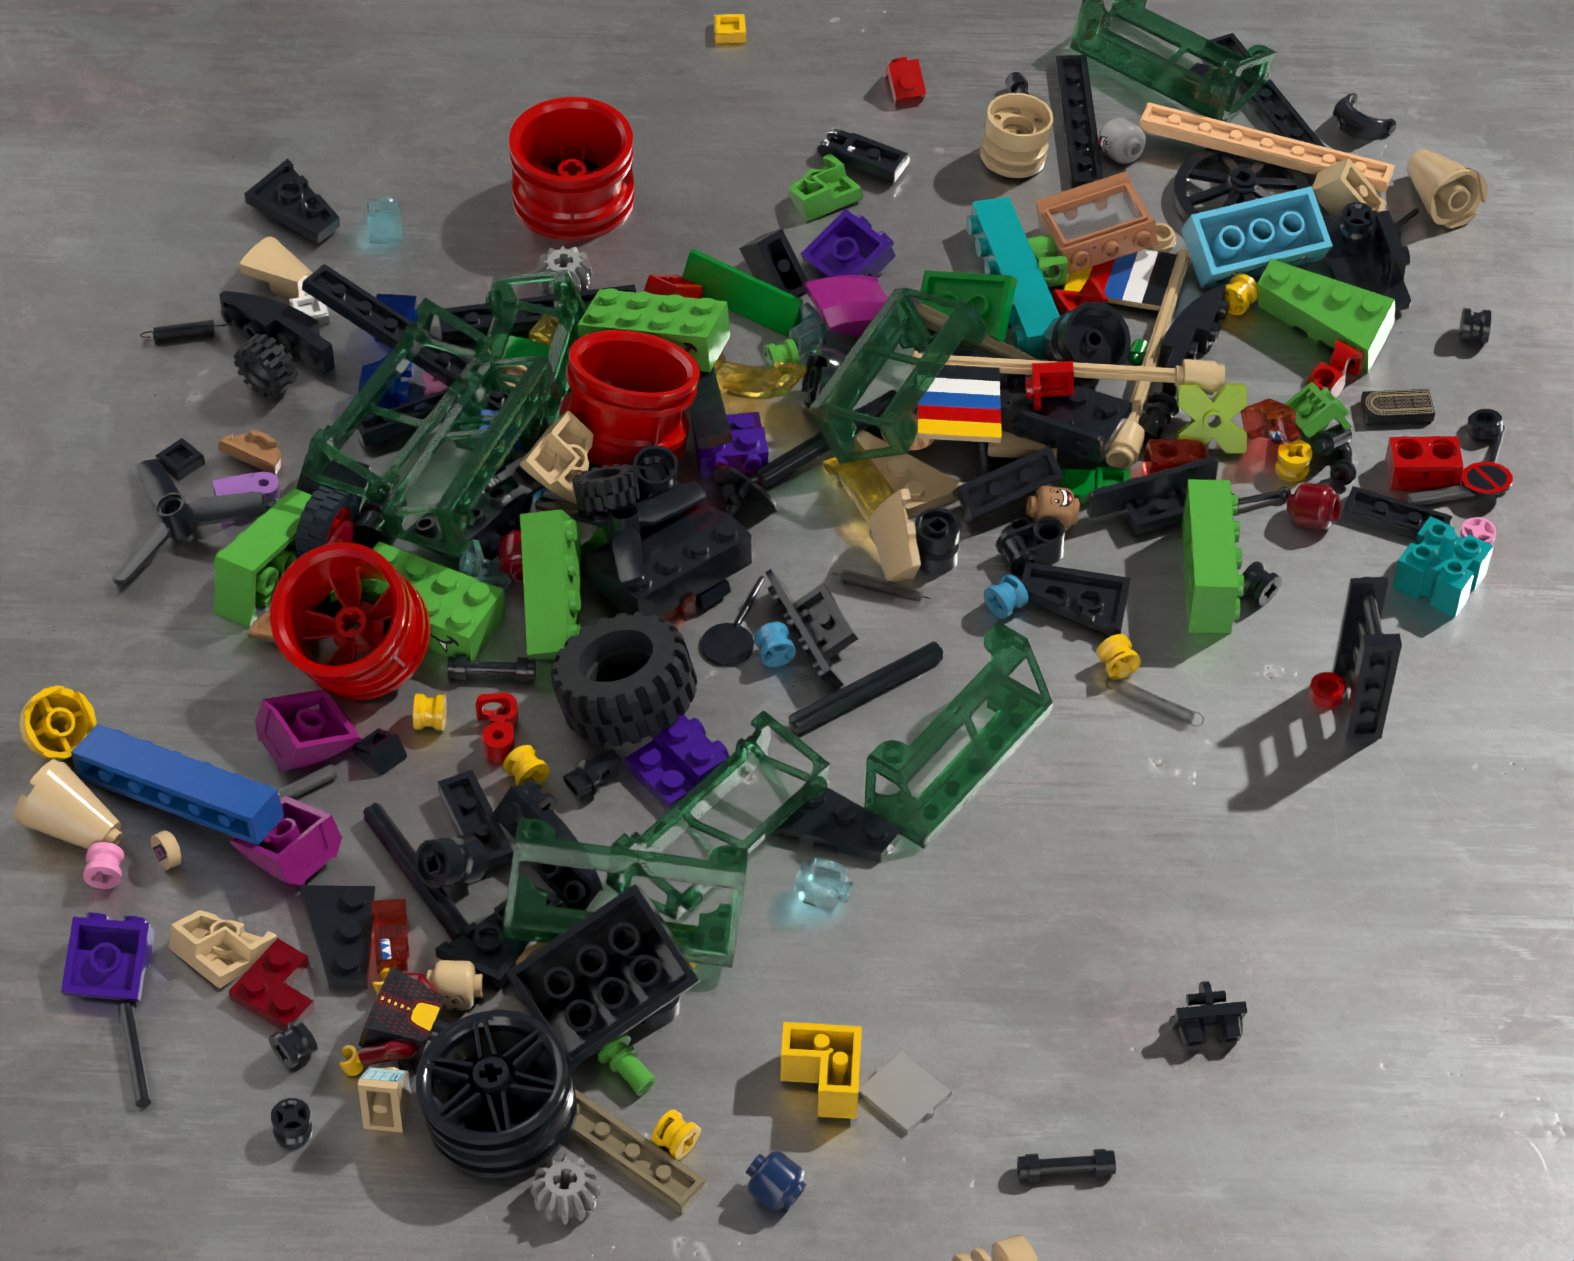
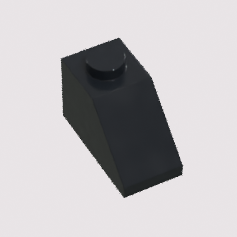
M783 229L765 233L739 248L753 277L795 297L805 292L802 283L808 282L807 277Z

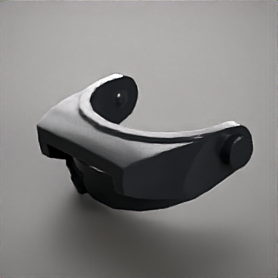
M1349 93L1335 105L1333 115L1337 117L1338 129L1343 130V132L1351 137L1362 140L1378 139L1393 133L1397 127L1396 121L1392 118L1377 119L1355 109L1353 106L1358 100V95L1355 93Z

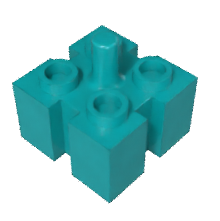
M1430 516L1418 532L1416 543H1410L1398 559L1392 588L1415 599H1418L1422 594L1431 599V607L1455 618L1468 601L1470 589L1475 591L1487 574L1493 545L1470 534L1465 538H1460L1455 532V527Z

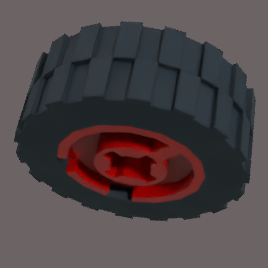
M329 485L320 486L316 492H313L301 513L300 521L297 525L295 549L299 557L316 547L328 544L337 528L344 521L348 520L354 523L358 516V504L353 494Z

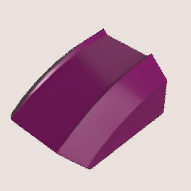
M844 275L802 283L804 290L830 331L880 342L881 338L874 339V337H883L894 323L895 304L890 302L879 285V278L863 275Z
M326 689L262 699L255 719L258 741L262 742L278 765V771L296 769L320 762L350 748L362 740L357 729Z
M284 796L280 799L284 817L259 845L236 837L230 843L249 860L274 877L288 884L305 885V881L331 858H337L342 836L331 814Z

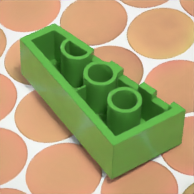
M1270 259L1257 284L1258 307L1289 326H1297L1307 332V337L1317 343L1322 341L1335 350V340L1338 339L1363 352L1362 370L1369 373L1395 322V299L1274 259Z
M293 488L283 498L278 499L274 506L264 515H260L248 529L239 533L236 539L225 549H221L214 559V568L216 569L215 614L251 628L253 621L257 619L255 612L260 605L268 607L273 597L272 591L275 589L280 578L289 566L299 558L295 549L296 530L301 513L307 501L311 498L310 494Z
M562 509L520 514L527 655L536 659V661L555 660L560 648H565V642L571 636L576 637L581 629L579 625L581 609V524Z

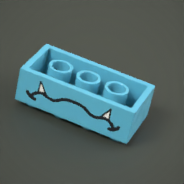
M1312 186L1192 214L1181 228L1201 289L1229 283L1231 278L1238 273L1246 274L1250 277L1262 275L1270 259L1292 266L1320 261L1333 246Z

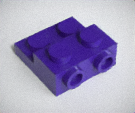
M847 209L834 219L800 253L802 259L825 278L844 275H869L870 277H876L896 257L892 248L894 242L883 231L875 232L871 229L872 225L863 215L858 214L855 216Z
M759 412L726 415L733 442L699 450L692 422L700 477L713 476L714 468L720 465L732 466L741 473H754L759 468L768 464V446Z
M679 715L676 724L671 728L665 727L661 730V734L653 737L651 742L625 757L624 764L625 768L671 813L728 776L729 753L721 741L716 740L712 743L706 737L705 728L697 718L689 720L685 715Z
M94 912L86 913L85 918L73 917L61 993L65 996L141 1002L145 970L149 968L155 933L153 927L146 923L145 918L138 916H124L123 921L108 920L109 916Z

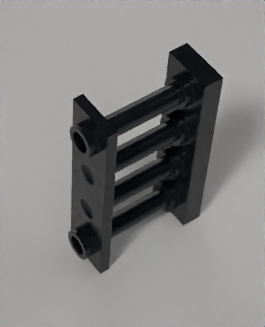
M1387 577L1350 578L1332 673L1340 677H1348L1351 689L1343 726L1345 739L1382 738L1402 647L1400 634H1383L1381 615L1388 586Z

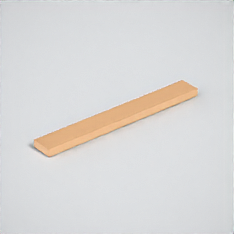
M1150 102L1147 103L1139 122V127L1145 132L1316 176L1318 171L1349 158L1376 191L1383 193L1387 192L1395 165Z

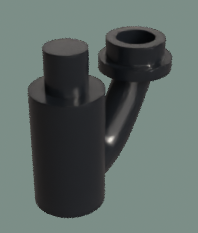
M1336 424L1315 435L1311 449L1315 454L1321 456H1328L1337 451L1340 460L1333 464L1330 472L1331 478L1337 484L1348 485L1356 478L1353 451L1350 445L1352 432L1350 428L1346 431L1340 424Z

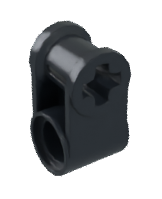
M1042 518L1029 525L1004 532L997 539L995 547L1008 560L1010 572L1013 575L1020 576L1023 575L1025 562L1048 565L1061 560L1064 554L1065 528L1055 518Z

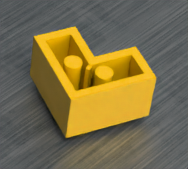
M783 1022L780 1081L819 1083L817 1117L857 1119L862 1026Z

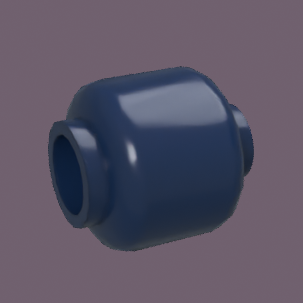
M773 1151L766 1158L758 1154L745 1172L751 1177L747 1185L749 1194L772 1211H778L783 1207L789 1210L807 1186L803 1181L805 1177L804 1169L780 1151Z

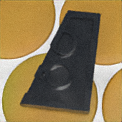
M288 158L244 193L247 204L317 244H320L340 227V219L336 212L320 194L313 192L309 187L307 179L303 175L299 176Z
M1025 562L1022 584L1028 593V601L1109 636L1121 634L1131 578Z
M810 777L767 825V834L780 837L781 834L800 838V843L812 846L814 842L834 846L837 852L881 863L902 838V829Z
M530 883L496 906L494 913L480 923L476 924L473 922L465 927L461 936L450 943L445 941L435 948L436 957L441 960L470 961L475 966L476 974H483V981L501 989L509 979L506 972L516 966L517 959L526 948L536 944L562 910V899Z
M299 885L329 989H368L376 904L375 886Z

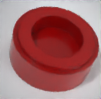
M1321 672L1311 679L1309 697L1316 705L1324 708H1333L1343 702L1346 693V683L1342 677L1332 672Z

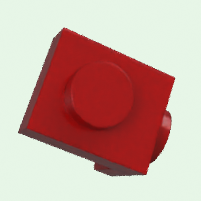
M899 57L891 60L883 73L884 78L889 79L894 103L925 98L926 89L919 59L909 60L908 57Z
M1088 278L1080 292L1054 289L1051 294L1059 315L1085 302L1099 301L1106 304L1108 301L1107 295L1095 278Z
M1073 361L1032 363V378H1025L1026 398H1033L1034 411L1041 410V397L1074 395Z

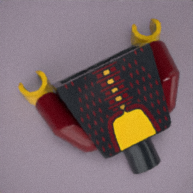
M390 967V969L384 968L380 972L383 981H374L372 983L378 996L363 1027L358 1044L362 1047L358 1052L353 1045H346L341 1052L348 1061H341L338 1065L347 1076L359 1074L364 1066L400 1060L421 1059L428 1042L432 1041L442 1030L450 1025V1023L439 1019L445 999L438 993L424 974L403 973L393 967Z

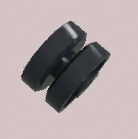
M1095 301L1085 302L1052 320L1045 331L1043 346L1047 361L1123 365L1129 355L1131 338L1129 327L1122 315L1112 306ZM1074 377V384L1090 383L1096 379Z

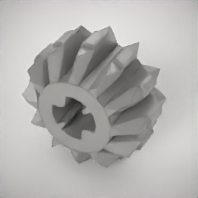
M563 245L559 250L549 248L547 254L540 255L536 268V279H538L542 292H549L550 295L588 290L592 277V266H590L586 253H579L576 247L569 250L565 249Z
M565 1154L562 1162L557 1163L549 1157L547 1168L537 1167L535 1181L531 1184V1195L534 1197L535 1208L538 1212H546V1218L549 1222L559 1216L566 1226L569 1217L574 1216L582 1222L585 1217V1211L594 1212L596 1198L600 1195V1184L597 1181L594 1167H585V1161L582 1157L572 1163L567 1154Z

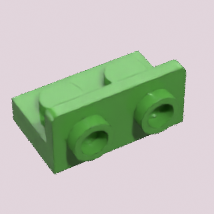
M1313 382L1280 407L1285 415L1308 439L1324 431L1333 419L1346 431L1352 427L1345 418L1349 412L1337 397L1335 398L1326 387L1320 390Z

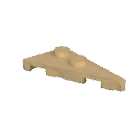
M864 430L850 438L890 496L900 489H909L911 499H908L905 504L908 518L918 515L927 509L936 508L958 500V496L954 498L952 491L962 485L961 482Z

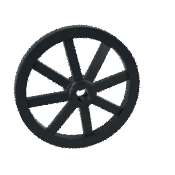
M1206 148L1189 157L1179 168L1175 177L1173 198L1179 214L1187 221L1192 214L1199 213L1194 206L1226 195L1227 199L1222 207L1256 200V198L1273 196V194L1265 189L1298 190L1309 186L1301 171ZM1233 159L1250 160L1256 163L1249 169L1239 168ZM1220 161L1229 174L1201 170L1200 168ZM1269 166L1281 173L1286 179L1257 176ZM1189 179L1220 184L1191 196L1186 194V184Z

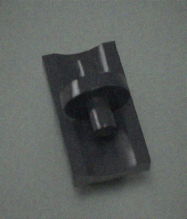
M1203 981L1199 983V993L1186 994L1188 1006H1200L1176 1008L1175 1016H1171L1172 1029L1179 1028L1184 1047L1205 1044L1207 1040L1204 1026L1217 1024L1219 1041L1221 1043L1240 1041L1243 1034L1242 1020L1248 1012L1246 1001L1214 1004L1226 1002L1225 990L1212 992L1210 982Z

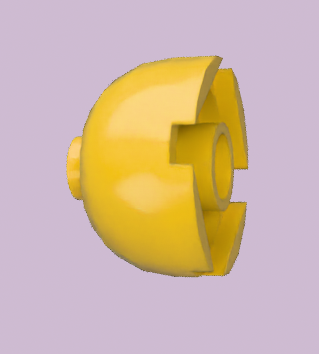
M57 685L42 689L27 701L20 713L19 730L23 742L31 752L43 759L49 760L56 759L58 761L72 758L71 751L92 731L97 722L93 706L82 693L74 692L71 689L65 688L66 686Z

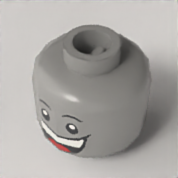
M1118 117L1108 121L1101 128L1098 143L1100 150L1106 156L1118 163L1128 164L1142 154L1145 148L1146 137L1139 126L1128 119Z

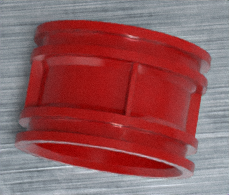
M560 97L538 103L527 109L516 119L509 133L512 201L517 217L525 226L535 233L551 239L582 241L605 235L619 227L628 218L635 201L634 175L632 171L634 156L633 132L628 120L617 109L595 99ZM584 162L600 166L590 172ZM560 163L556 172L547 168L549 165Z
M606 330L590 333L576 340L570 348L569 362L566 369V380L573 391L569 392L561 401L559 416L569 410L594 434L592 448L587 453L588 461L600 466L609 465L611 467L614 464L633 466L635 455L641 449L656 445L666 447L672 451L679 461L685 452L690 427L688 418L683 411L694 402L699 382L700 369L696 360L678 345L663 338L641 332Z
M338 542L325 544L308 551L294 561L284 572L271 600L270 626L273 638L281 653L317 685L337 697L349 700H369L391 693L410 679L419 668L427 652L430 640V617L422 596L390 562L369 547L356 543ZM362 579H376L389 584V587L374 605L361 602ZM334 590L343 606L337 612L335 618L315 612L324 598ZM392 619L388 632L384 636V621ZM356 623L360 625L357 630L353 629ZM333 637L334 643L339 648L324 665L316 663L312 656L309 642ZM368 651L371 652L364 658L355 662L356 654H364Z

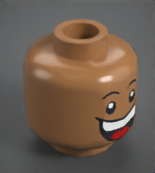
M1041 486L1034 496L1028 497L1026 515L1032 518V523L1042 518H1055L1064 525L1066 532L1070 526H1075L1078 521L1080 511L1079 499L1074 498L1073 492L1068 488Z

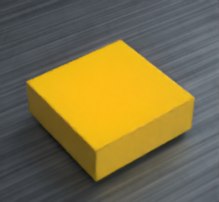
M745 14L714 15L715 44L746 43Z

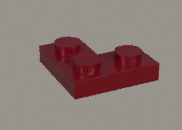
M277 938L229 989L230 999L283 1032L287 1030L288 1023L294 1019H298L303 1023L315 1010L314 1000L290 985L309 966L308 956Z

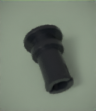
M1157 391L1151 393L1148 397L1147 417L1142 425L1145 432L1143 443L1149 446L1157 445L1165 425L1170 423L1173 416L1177 415L1180 411V408L1177 406V400L1173 396Z

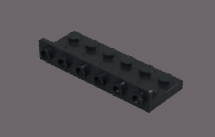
M949 342L945 344L939 355L995 358ZM999 373L1001 430L1020 438H1026L1050 446V448H1056L1077 455L1083 459L1101 463L1132 413V402L1074 384V395L1041 397V410L1034 411L1033 398H1026L1025 378H1032V375ZM916 375L915 378L913 379V385H914V400L917 402V375Z

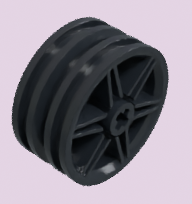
M490 1010L461 1018L442 1030L431 1041L424 1051L417 1068L416 1092L433 1144L448 1163L465 1173L485 1178H505L526 1173L549 1160V1157L552 1158L565 1144L574 1127L577 1116V1097L564 1048L558 1037L547 1025L527 1014L510 1010ZM527 1111H528V1112H529V1115H528L527 1117L523 1118V1117L526 1115ZM479 1123L480 1125L485 1127V1129H479L476 1127V1125Z

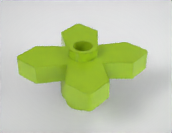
M1243 383L1224 384L1214 398H1208L1197 384L1177 386V406L1191 417V421L1177 431L1176 449L1180 455L1200 454L1212 437L1226 454L1246 452L1247 432L1230 420L1247 406V387ZM1211 415H1216L1213 421L1207 423Z

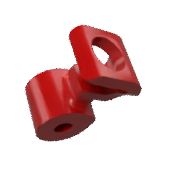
M1338 339L1335 340V350L1331 356L1330 364L1327 365L1320 362L1312 371L1306 383L1307 386L1313 382L1320 390L1326 387L1335 398L1340 395L1345 385L1346 372L1358 376L1362 371L1364 361L1363 352ZM1354 359L1355 364H1351L1349 361Z
M507 692L481 694L475 702L476 718L478 720L490 719V724L482 732L483 755L487 762L493 765H503L505 758L515 749L513 728L519 721L518 703L515 697ZM492 702L502 705L495 710L483 708L485 704Z

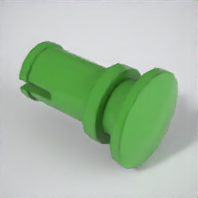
M625 1033L604 1047L598 1054V1060L602 1064L610 1062L609 1067L611 1070L619 1072L634 1089L635 1093L640 1096L648 1092L657 1080L636 1057L637 1051L633 1046L628 1047L631 1038Z

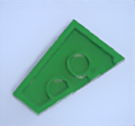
M925 270L918 302L1004 343L1017 279L1011 275Z

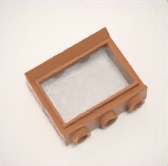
M1127 171L1035 200L1039 229L1043 236H1052L1056 245L1057 256H1065L1067 258V274L1158 245L1155 219H1152L1132 186Z

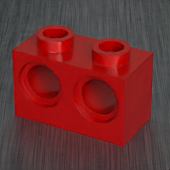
M1458 436L1389 437L1385 464L1390 491L1434 490L1460 485L1464 465Z

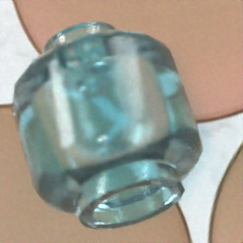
M814 857L809 863L803 862L801 864L794 890L799 892V899L802 903L826 911H833L839 902L846 903L848 901L853 882L847 880L848 873L844 865L821 857Z

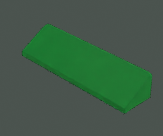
M692 249L689 252L682 277L704 286L703 298L727 301L728 310L786 337H791L802 326V299L697 250Z

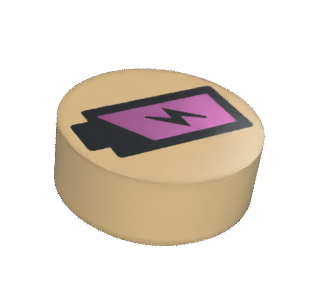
M164 830L152 835V849L160 865L165 870L180 865L182 853L173 834Z

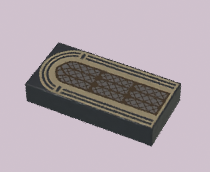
M1429 389L1362 392L1361 403L1366 424L1434 421L1435 411Z

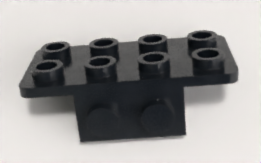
M1374 211L1372 235L1369 240L1361 244L1349 243L1341 237L1339 231L1342 222L1341 215L1323 218L1333 245L1325 255L1333 279L1395 299V311L1410 308L1411 298L1404 282L1405 268L1410 265V254L1408 247L1402 246L1400 226L1398 223L1393 222L1390 211Z
M501 455L490 458L405 531L407 540L449 559L457 558L471 546L475 562L486 567L498 556V544L501 538L513 530L521 529L520 514L528 513L525 499H520L504 511H499L496 507L497 501L502 496L514 490L509 482H506L501 488L490 494H486L482 489V486L487 481L501 473L506 466L514 461Z

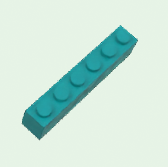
M1010 197L972 202L971 215L966 218V226L969 235H973L975 238L977 256L982 257L984 260L985 274L1011 275L1017 279L1008 322L1012 329L1013 344L1016 349L1020 348V351L1037 359H1045L1043 346L1045 331L1052 320L1060 315L1042 272L1038 267Z

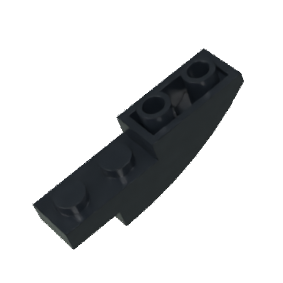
M1219 285L1207 291L1188 305L1174 320L1161 343L1158 367L1175 368L1176 365L1181 366L1183 359L1195 360L1197 353L1206 354L1210 342H1217L1221 323H1218L1219 319L1225 321L1230 301L1225 300L1227 286ZM1163 382L1162 392L1175 396L1177 386L1174 383Z
M223 291L219 294L223 320L228 325L235 326L241 330L249 339L256 334H260V336L265 334L268 336V339L271 337L276 339V344H282L285 347L284 350L293 352L306 365L316 368L325 375L335 368L332 344L320 336L318 320L290 305L266 297Z
M521 786L510 787L492 815L535 860L531 868L579 919L584 918L603 892L600 878L593 863L577 838L553 810L543 811Z

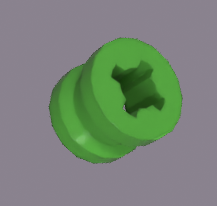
M792 338L784 340L780 345L770 343L764 346L765 362L772 377L780 376L786 370L790 372L800 370V357L797 346Z

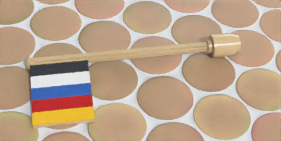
M1144 249L1070 273L1064 290L1080 292L1088 278H1095L1108 297L1107 303L1159 311L1142 364L1145 367H1157L1161 343L1170 327L1189 265L1192 264V260L1188 250L1185 249L1179 250L1175 254ZM1136 382L1130 401L1132 402V413L1105 455L1106 462L1112 468L1129 469L1138 460L1145 437L1144 429L1139 425V421L1152 382Z
M918 351L913 352L910 358V365L914 371H917L918 438L1001 443L999 373L1032 375V363L1057 361L918 354ZM1183 359L1181 366L1176 365L1175 368L1073 362L1074 377L1166 382L1174 383L1175 386L1197 384L1206 395H1214L1225 384V365H1220L1216 361Z

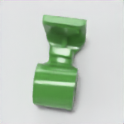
M1044 235L1027 238L1047 287L1066 285L1068 260L1065 256H1057L1056 245L1052 236ZM1055 265L1061 267L1060 273L1057 276L1054 273Z

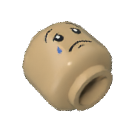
M441 960L436 963L434 970H428L427 979L445 999L442 1010H470L474 1005L475 998H482L483 974H476L475 966L470 961Z

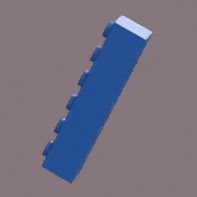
M97 724L71 751L77 775L81 780L255 845H259L284 817L278 789L268 784H261L250 780L238 773H231L217 768L208 762H201L187 757L178 751H171L154 745L148 740L132 737L117 729L113 730Z

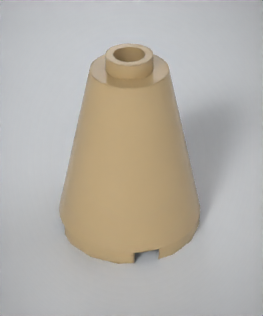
M1428 149L1419 150L1410 157L1407 163V172L1430 218L1435 223L1444 225L1446 228H1456L1465 225L1475 218L1479 213L1476 210L1481 201L1485 203L1487 198L1488 186L1484 177L1477 171Z
M56 759L50 760L32 777L29 783L34 786L28 797L23 793L21 794L14 810V819L21 825L85 849L99 842L118 845L123 836V833L120 831L121 822L64 762L57 761Z

